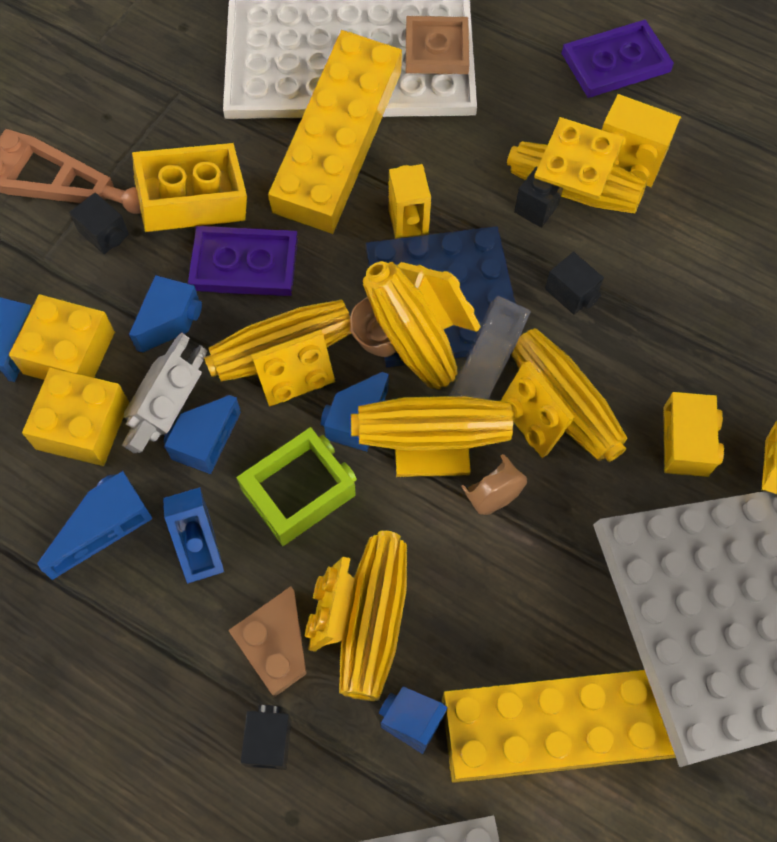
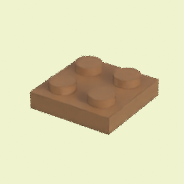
M406 16V73L469 74L468 17Z

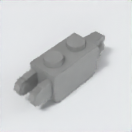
M182 332L174 339L167 353L158 357L152 364L124 411L123 417L127 419L126 425L131 427L121 446L132 453L142 452L149 439L154 442L160 435L168 433L202 373L198 369L208 351L199 345V347L193 350L187 361L182 359L180 356L190 339Z

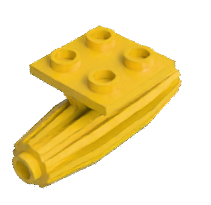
M561 117L548 145L521 141L518 147L513 146L507 160V165L511 166L512 174L526 180L537 166L538 168L534 175L535 179L562 187L561 197L595 208L635 214L647 181L614 164L624 142V137Z
M383 261L371 265L366 271V277L363 278V286L380 327L402 361L429 388L441 389V387L448 386L451 381L453 382L456 379L455 376L458 374V370L444 329L455 325L477 332L481 328L474 315L473 306L466 300L459 288L460 283L458 279L447 271L440 272L428 269L422 265L416 266L400 262L398 266L393 262L387 263Z
M342 299L299 307L239 330L209 347L210 355L204 357L211 377L219 375L220 381L258 374L270 407L335 382L327 347L352 334L350 331V315Z
M536 328L528 330V332L522 334L514 341L509 351L519 371L502 397L501 402L510 403L513 422L523 433L528 444L534 447L543 458L549 454L563 433L566 432L598 461L606 458L608 462H611L619 457L626 450L623 444L626 442L627 436L607 401L570 356Z
M467 396L403 397L358 406V414H351V437L359 436V444L395 449L396 477L470 475L469 448L510 441L512 439V407L508 402Z
M379 531L378 535H373V537L369 538L354 577L348 573L350 558L342 557L332 567H328L324 576L318 577L313 593V598L318 600L315 614H310L305 630V637L310 638L308 646L310 651L316 652L325 645L341 642L339 693L346 697L364 701H379L396 653L407 591V544L400 539L401 536L392 531Z

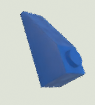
M123 471L117 475L106 476L98 482L97 487L87 493L37 564L40 570L49 578L55 579L153 519Z

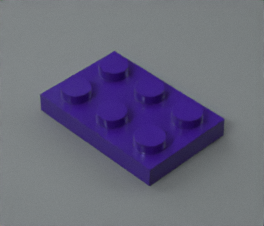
M646 19L563 44L561 53L587 98L669 73L674 64Z
M196 226L188 284L194 285L196 291L292 296L298 243L297 231Z

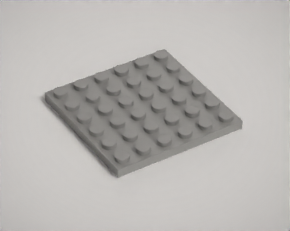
M763 491L603 518L593 524L679 767L776 741L777 494Z

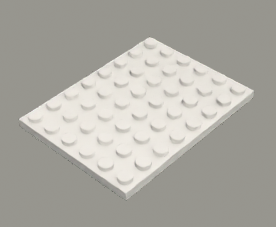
M229 0L223 103L225 119L302 118L341 30L402 49L401 74L383 117L476 115L477 99L470 0ZM406 16L468 17L469 74L406 73Z

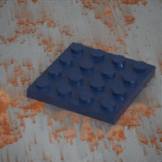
M498 226L366 243L369 267L380 261L393 262L397 266L400 262L416 266L422 265L428 269L440 272L447 271L458 279L460 283L459 288L466 300L473 306L474 315L481 328L477 332L455 325L444 329L454 359L507 352L514 341L522 335ZM397 351L392 356L384 357L386 368L406 365Z

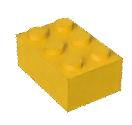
M234 143L132 152L134 181L145 232L245 221L247 193Z

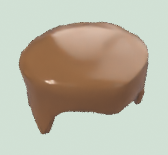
M366 297L353 308L350 317V331L365 351L381 357L392 356L396 350L377 322L369 299Z
M504 454L501 455L502 463L492 473L485 476L483 480L469 486L468 489L461 485L466 496L480 515H490L507 506L519 496L527 484V477Z

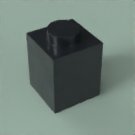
M536 166L518 189L514 213L542 228L559 206L563 188L535 179L534 175L538 168Z
M96 192L69 212L78 232L102 254H106L112 248L119 246L124 238L129 235L122 215Z
M573 251L549 272L545 290L575 315L583 307L589 309L598 301L601 296L599 290L604 277Z
M258 705V712L247 711L241 755L242 765L253 768L287 769L292 719L289 714L282 713L283 707Z

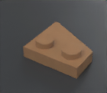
M291 586L228 630L273 697L279 695L307 674L296 594Z

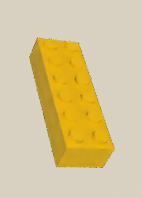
M340 31L268 193L273 214L331 234L334 233L400 77L402 49L351 32Z
M645 670L445 691L442 697V704L448 707L444 715L452 783L676 758Z

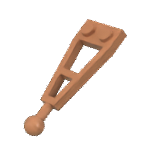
M5 129L0 136V193L82 203L96 192L104 200L109 199L122 203L123 207L132 214L141 213L136 187H131L126 191L115 188L110 177L35 137ZM33 153L61 167L52 184L16 180ZM76 175L95 185L93 190L69 186Z

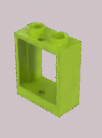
M311 427L236 477L241 491L282 546L288 544L356 496L354 482L357 478L347 463L339 464L332 455L335 453V450L330 441L323 434L318 437ZM311 449L338 484L286 519L260 483Z

